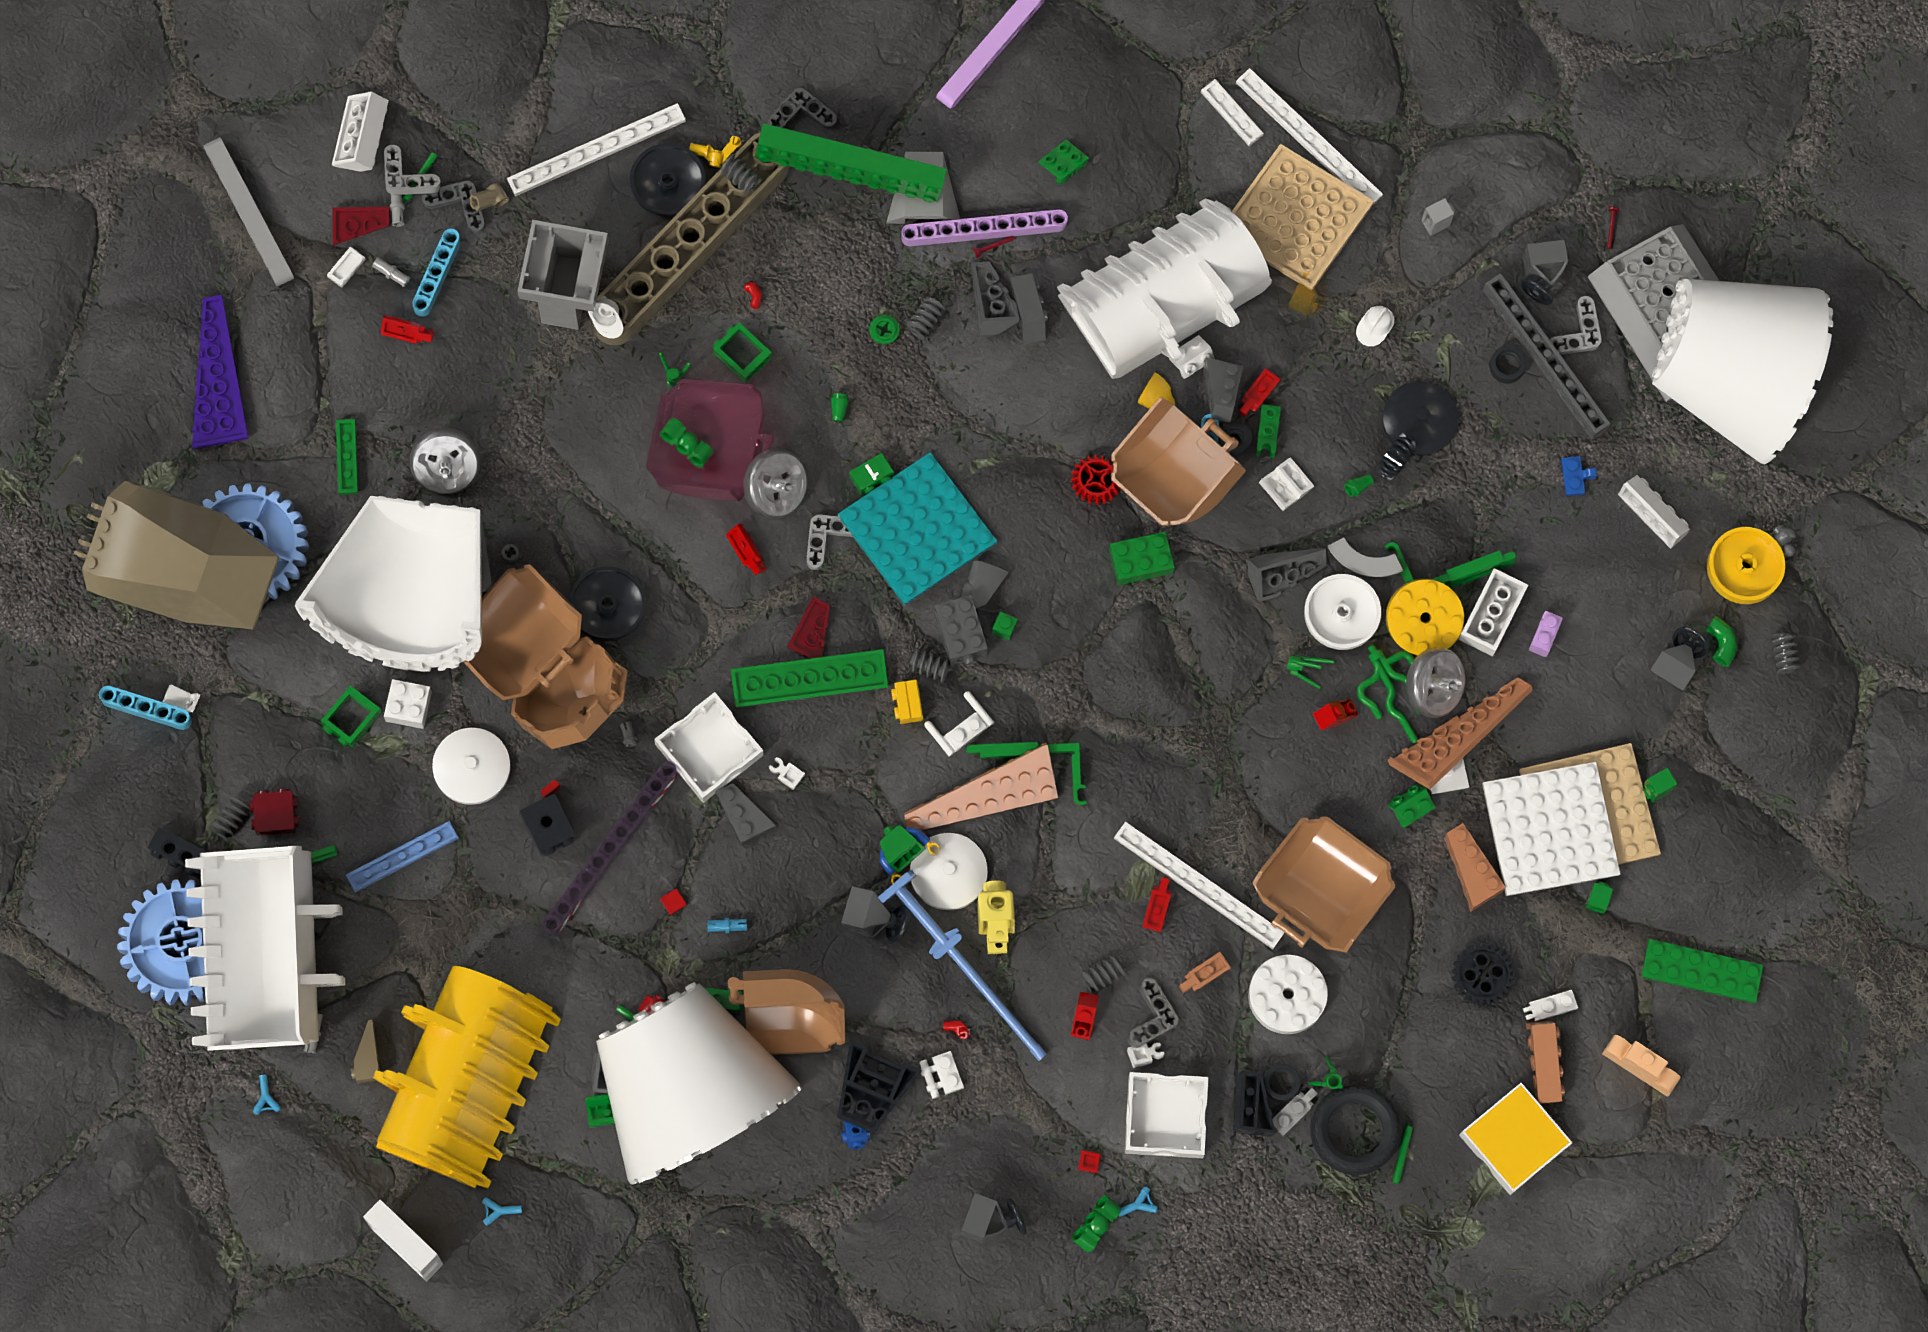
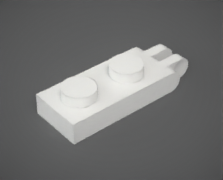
M1572 990L1532 1001L1529 1003V1007L1523 1008L1524 1013L1532 1011L1533 1014L1525 1016L1526 1020L1534 1018L1536 1022L1577 1010L1578 1006Z

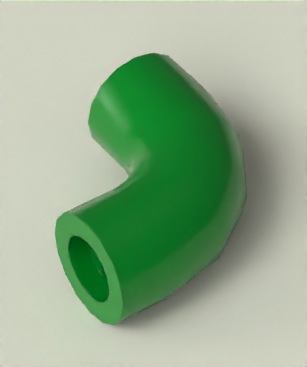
M1715 615L1706 629L1707 633L1717 639L1719 645L1713 655V659L1718 664L1729 667L1738 648L1737 637L1732 627Z

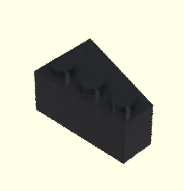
M1246 1071L1238 1073L1236 1075L1233 1133L1270 1137L1277 1134L1271 1117V1109H1269L1267 1102V1093L1262 1074Z

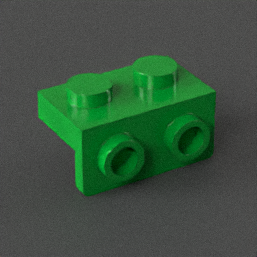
M1420 785L1410 787L1406 793L1394 797L1392 802L1387 804L1393 810L1403 828L1436 808L1427 790Z
M595 1094L585 1098L589 1128L615 1124L608 1094Z

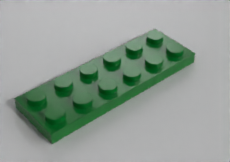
M1649 939L1641 978L1755 1004L1763 965Z

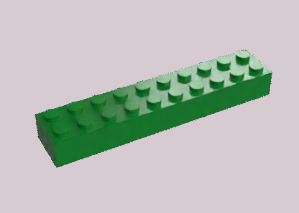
M764 123L754 157L762 162H775L782 167L791 166L795 167L796 170L811 171L819 176H832L835 180H848L855 185L864 184L872 189L880 188L892 194H905L908 198H921L928 203L938 202L947 168Z

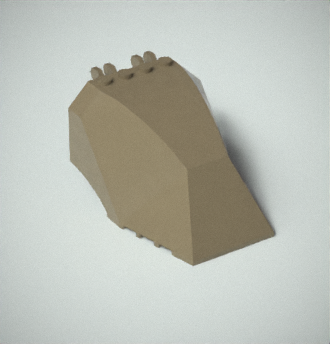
M124 481L108 495L104 506L92 502L91 507L102 511L101 517L95 514L87 515L88 519L98 522L92 542L83 539L78 541L80 545L90 547L88 554L81 550H75L74 552L75 555L85 558L82 571L88 591L186 623L255 629L280 556L256 540L253 535L232 521L228 515L157 488Z

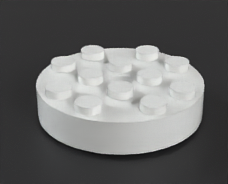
M1295 955L1276 956L1264 962L1255 972L1249 986V1005L1255 1018L1267 1029L1280 1034L1300 1033L1314 1025L1324 1011L1327 1002L1326 982L1319 969L1305 958ZM1283 991L1293 992V997L1290 999L1285 998Z

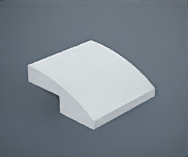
M1291 457L1277 466L1274 471L1259 482L1282 511L1314 488L1312 482Z

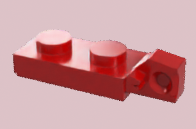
M384 315L380 334L417 344V342H422L423 340L432 342L435 331L427 329L419 323Z
M1265 368L1243 396L1241 403L1244 405L1239 410V414L1245 418L1251 410L1255 412L1259 409L1281 379Z
M742 523L737 524L726 534V537L743 565L752 569L755 575L762 574L766 570L763 561H761L762 557Z
M1162 877L1160 886H1154L1142 928L1161 933L1171 897V890L1167 889L1169 879Z

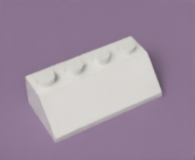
M373 92L348 96L332 166L360 172L372 170L379 146L380 134L383 129L384 117L387 112V99Z
M1636 475L1623 485L1618 495L1671 549L1688 534L1690 530L1688 528L1689 525L1684 519H1680L1675 514V510L1670 505H1666L1662 501V497L1658 492H1653L1648 487L1649 484L1644 478Z

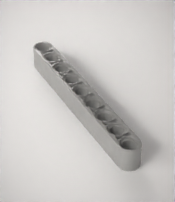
M219 137L203 145L276 286L278 287L294 279L288 264L221 138Z

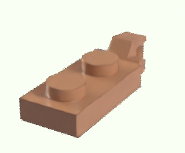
M1219 952L1189 971L1185 976L1186 981L1180 984L1179 988L1182 993L1191 988L1194 991L1201 989L1230 970L1231 966L1222 953Z

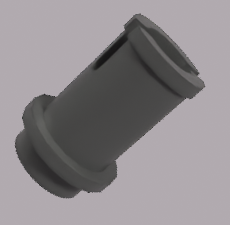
M627 721L625 722L626 725L621 723L620 728L624 737L623 744L626 747L637 745L638 738L635 737L632 722Z

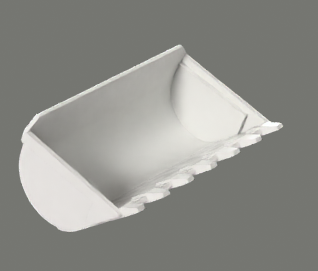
M1204 199L1199 202L1203 208L1191 216L1180 213L1175 216L1179 222L1168 230L1160 227L1153 229L1152 232L1155 235L1153 239L1144 244L1133 241L1128 244L1131 252L1121 258L1112 255L1106 257L1105 261L1108 264L1106 267L1096 273L1086 269L1081 272L1084 280L1072 287L1066 284H1061L1057 287L1060 292L1058 295L1059 299L1112 379L1124 376L1160 353L1173 361L1182 358L1178 348L1180 341L1215 320L1229 327L1239 324L1240 321L1234 309L1262 293L1271 284L1272 279L1269 277L1268 266L1261 250L1243 222L1231 212L1230 208L1218 201L1213 202Z
M302 846L200 853L199 858L186 859V868L201 869V887L186 889L187 897L202 899V916L188 918L187 920L188 927L203 928L204 946L189 948V956L204 958L205 970L204 976L190 978V986L205 987L206 1005L191 1007V1015L206 1017L207 1035L192 1037V1045L205 1046L208 1050H238L307 1045L309 1042L319 1041L317 987L345 986V977L337 974H316L314 919L333 918L343 915V911L340 905H313L311 852L303 851Z

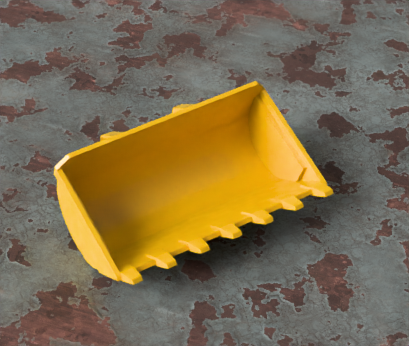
M453 966L433 1011L417 1004L413 1008L404 1005L401 1011L404 1018L425 1030L406 1074L404 1075L400 1072L397 1074L390 1070H386L383 1073L376 1070L373 1075V1079L397 1092L377 1138L376 1148L475 1188L476 1185L489 1188L491 1180L483 1175L482 1171L488 1157L500 1161L503 1153L494 1147V1143L500 1130L512 1134L515 1128L505 1118L512 1103L524 1107L526 1099L517 1092L523 1076L533 1080L536 1079L538 1072L528 1065L534 1050L536 1049L544 1053L548 1051L549 1045L540 1038L546 1022L558 1026L561 1019L552 1012L551 1006L530 993L525 995L510 985L468 968Z

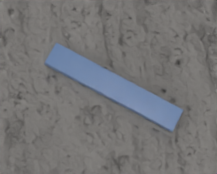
M448 821L346 874V877L356 893L456 841L459 837L451 822Z

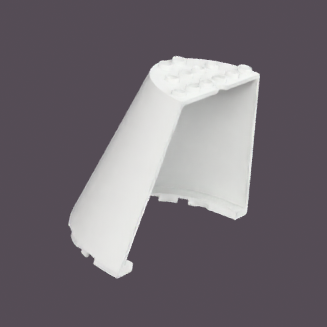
M1681 279L1675 287L1677 292L1671 302V315L1668 316L1666 321L1668 332H1665L1661 339L1663 345L1657 354L1658 363L1652 373V384L1751 457L1765 465L1776 457L1775 451H1781L1785 447L1786 442L1794 435L1797 430L1794 424L1797 419H1801L1803 414H1806L1810 401L1815 395L1816 390L1812 388L1815 385V380L1820 381L1832 337V334L1828 333V326L1833 327V309L1828 307L1830 297L1823 290L1817 288Z
M370 496L296 601L295 607L303 620L308 619L310 621L309 626L319 632L320 636L330 643L337 641L343 645L344 649H349L348 653L361 656L373 662L374 658L382 660V665L403 670L430 672L432 667H438V671H443L446 668H456L459 666V663L465 660L469 662L475 657L476 652L479 651L482 642L480 510L473 507L463 508L456 505H441L439 503L425 506L421 501Z
M693 982L685 987L686 991L681 994L678 991L668 996L669 1000L665 1003L661 1001L650 1006L651 1011L637 1013L633 1016L634 1020L629 1023L626 1020L616 1025L617 1029L611 1033L609 1030L599 1035L600 1039L596 1041L627 1179L630 1184L641 1183L659 1175L662 1168L667 1171L672 1170L692 1160L696 1155L711 1150L746 1130L754 1122L757 1123L778 1109L777 1103L778 1105L782 1102L784 1104L802 1090L800 1083L700 983L696 985Z

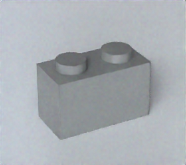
M1444 198L1425 208L1421 221L1430 236L1451 225L1455 212L1454 207Z

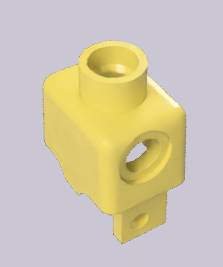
M1003 881L985 882L983 884V891L978 895L979 934H987L988 954L1007 953L1008 933H1015L1013 893L1006 890V883ZM1002 943L1003 946L1001 948H997L995 944Z

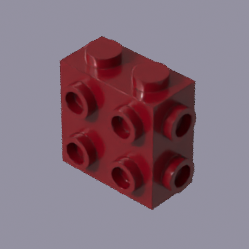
M278 789L277 792L270 793L269 790L258 791V794H253V800H250L251 812L254 811V819H251V828L255 830L257 836L296 833V827H299V817L295 815V808H298L297 796H294L293 792L289 791V789Z

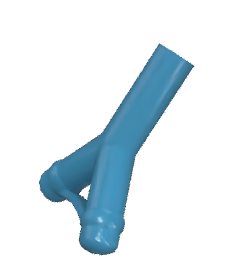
M259 1075L261 1097L254 1107L253 1113L259 1115L264 1110L280 1111L281 1106L269 1094L267 1075ZM265 1102H267L271 1106L263 1108Z
M1143 1187L1135 1202L1121 1208L1119 1217L1137 1209L1156 1213L1158 1207L1153 1205L1150 1200V1189ZM1146 1196L1150 1204L1143 1203Z
M487 1197L482 1201L486 1207V1218L483 1220L486 1226L502 1214L522 1213V1205L502 1207ZM488 1207L491 1208L492 1210H494V1212H493L492 1214H490L489 1216H488V1212H489V1211H488Z

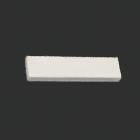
M1216 79L1201 90L1205 98L1248 146L1263 136L1264 133Z

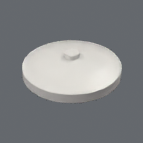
M1336 574L1322 579L1311 589L1305 602L1304 617L1310 633L1316 640L1333 649L1348 650L1363 645L1374 635L1381 618V606L1377 594L1367 582L1353 575Z
M464 728L451 733L440 743L433 758V774L438 787L447 797L462 804L475 805L493 799L505 787L510 775V758L505 745L497 736L480 728Z
M943 833L930 837V842L938 844L941 850L937 846H933L931 851L935 855H932L925 845L926 850L911 862L910 871L912 870L917 875L911 880L915 892L925 903L937 909L957 910L968 906L978 898L979 893L983 891V884L987 880V862L983 852L972 840L959 834Z

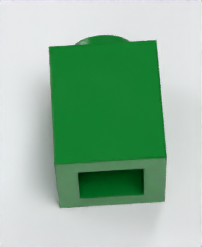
M1000 612L992 628V634L1010 641L1018 619Z
M1604 882L1594 883L1585 908L1604 914L1613 889Z

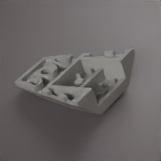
M905 152L904 158L947 168L943 152ZM946 170L938 202L928 203L921 198H908L905 194L896 193L893 196L886 223L905 224V219H943V221L960 219L948 170Z

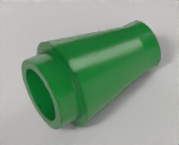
M833 393V398H831L833 421H844L849 403L848 395Z
M1367 474L1348 480L1344 484V488L1350 497H1357L1372 485L1374 481L1371 475Z

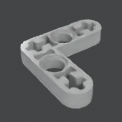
M389 145L385 148V184L388 193L393 195L428 194L439 191L440 178L437 175H402L401 149L396 145ZM392 152L395 153V160H391ZM390 167H397L399 170L393 173L388 169ZM392 179H396V187H392ZM414 181L417 182L418 185L416 187H410L408 183Z
M1581 297L1576 305L1581 333L1557 336L1550 339V342L1552 344L1556 342V345H1563L1565 340V345L1559 346L1557 350L1560 355L1591 351L1599 347L1601 334L1595 304L1591 297ZM1583 302L1589 305L1587 309L1588 314L1584 315L1586 312L1585 307L1581 306ZM1591 319L1594 322V326L1586 327L1584 320ZM1590 332H1593V339L1597 340L1594 345H1592V342H1588L1591 337ZM1571 339H1576L1579 342L1577 348H1572L1569 345Z
M816 515L811 519L807 549V566L810 569L818 570L823 566L826 535L853 537L850 532H846L844 524L840 531L833 529L832 525L834 522L839 521L842 523L838 516ZM818 520H821L822 524H827L828 520L830 521V530H826V525H821L820 528H817V526L814 523H817ZM814 538L822 540L823 543L820 547L812 545L811 542ZM810 550L818 552L817 559L820 562H817L816 565H813V562L810 561L814 558V552H810Z

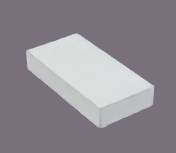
M350 247L330 270L327 277L340 287H343L366 259Z

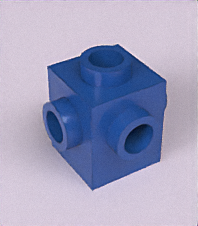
M844 1121V1131H841L843 1143L847 1142L848 1149L853 1148L857 1150L866 1146L867 1139L870 1138V1132Z

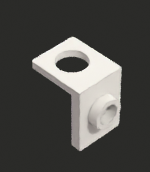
M169 685L163 703L185 709L189 713L194 711L200 694H190L178 687Z

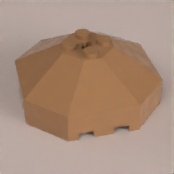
M588 637L578 639L567 651L574 661L559 673L551 682L552 685L549 688H546L539 682L528 695L513 698L511 715L524 730L551 749L587 740L624 702L628 671L616 663L603 647L594 644ZM554 667L544 677H546L554 669Z

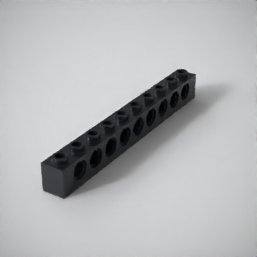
M160 827L148 845V849L151 851L150 855L159 860L161 858L168 860L167 863L178 869L179 866L184 868V872L192 877L196 875L201 877L200 869L185 867L183 857L191 854L192 858H199L200 853L209 852ZM168 846H175L173 853H166ZM332 918L314 919L315 937L321 939Z

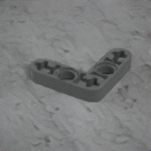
M797 88L770 116L767 123L773 126L772 122H778L781 116L782 119L779 122V126L785 129L794 117L802 111L821 127L830 130L836 126L837 117L833 111L805 89ZM796 95H803L804 101L801 99L797 101ZM811 105H817L819 107V111L817 113H812L809 111V107ZM785 107H791L793 113L785 115L782 110ZM823 116H825L826 118L832 117V123H825V118Z
M463 181L443 186L436 193L422 195L423 205L428 209L462 202L470 232L480 234L484 231L485 222L482 211L475 210L470 212L466 209L467 205L470 204V198L467 199L464 187L471 189L470 196L477 193L472 182ZM452 191L454 192V197L446 199L444 193ZM438 193H440L442 201H439ZM428 196H432V198H435L433 199V203L426 201L428 200ZM475 216L477 218V222L481 223L479 224V228H475V226H472L474 225L473 217Z
M1152 978L1145 979L1140 984L1139 991L1155 1018L1133 1029L1128 1034V1044L1133 1048H1139L1173 1030L1178 1024V1016L1158 983ZM1151 985L1153 988L1150 991L1146 990L1145 987ZM1154 1001H1162L1163 1009H1157L1154 1006ZM1165 1010L1168 1011L1166 1014H1163L1162 1016L1160 1015ZM1166 1019H1172V1020H1173L1171 1024H1170V1023H1167V1024H1166V1022H1165ZM1148 1026H1156L1157 1034H1151L1148 1031ZM1144 1033L1145 1036H1143L1139 1041L1133 1040L1134 1036L1137 1037Z

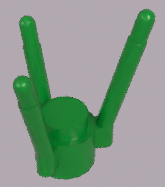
M659 352L660 359L667 372V384L672 388L681 382L691 363L688 362L682 371L677 368L670 369L663 353Z
M1291 654L1287 664V669L1291 670L1290 674L1301 678L1317 689H1321L1320 685L1299 673L1298 670L1302 671L1304 666L1322 668L1321 665L1306 661L1332 664L1335 661Z
M1326 1056L1325 1060L1331 1071L1325 1075L1324 1081H1310L1308 1084L1312 1086H1327L1331 1089H1342V1079L1336 1074L1337 1070L1334 1068L1329 1057Z

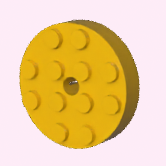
M1739 527L1724 533L1715 542L1707 559V573L1715 590L1724 598L1739 604H1754L1765 600L1777 589L1785 573V558L1777 541L1768 533L1757 528ZM1742 562H1747L1750 565V568H1744L1742 570Z
M1416 579L1404 584L1393 594L1386 610V624L1392 639L1402 649L1419 655L1433 647L1450 648L1461 634L1464 624V611L1461 601L1451 588L1436 580ZM1427 612L1430 620L1421 622L1420 617L1422 613Z

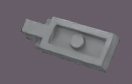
M1313 1088L1305 1095L1302 1092L1296 1095L1272 1119L1274 1127L1282 1136L1311 1110V1107L1314 1105L1311 1100L1318 1094Z

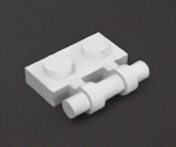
M951 1051L932 1057L933 1066H929L927 1060L919 1062L922 1070L921 1074L925 1077L928 1085L926 1088L931 1093L932 1099L940 1097L938 1089L943 1088L945 1095L964 1089ZM937 1072L940 1082L935 1083L932 1073Z

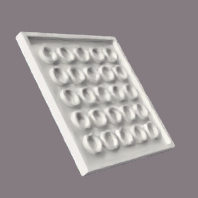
M1596 762L1482 783L1502 880L1506 887V896L1620 875Z

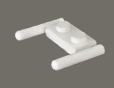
M966 691L964 697L976 713L972 714L944 737L931 721H926L924 724L949 757L994 724L992 718L970 691Z

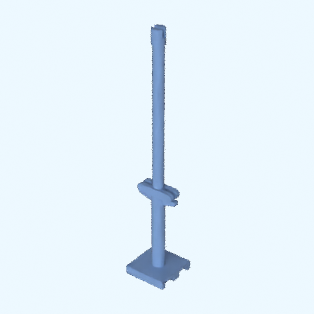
M912 870L906 872L878 897L880 901L884 903L897 894L936 940L929 953L933 954L935 959H939L947 952L1030 1049L1035 1058L1040 1061L1047 1053L1039 1043H1036L956 949L955 945L963 938V935L958 933V928L944 933L905 886L917 875Z

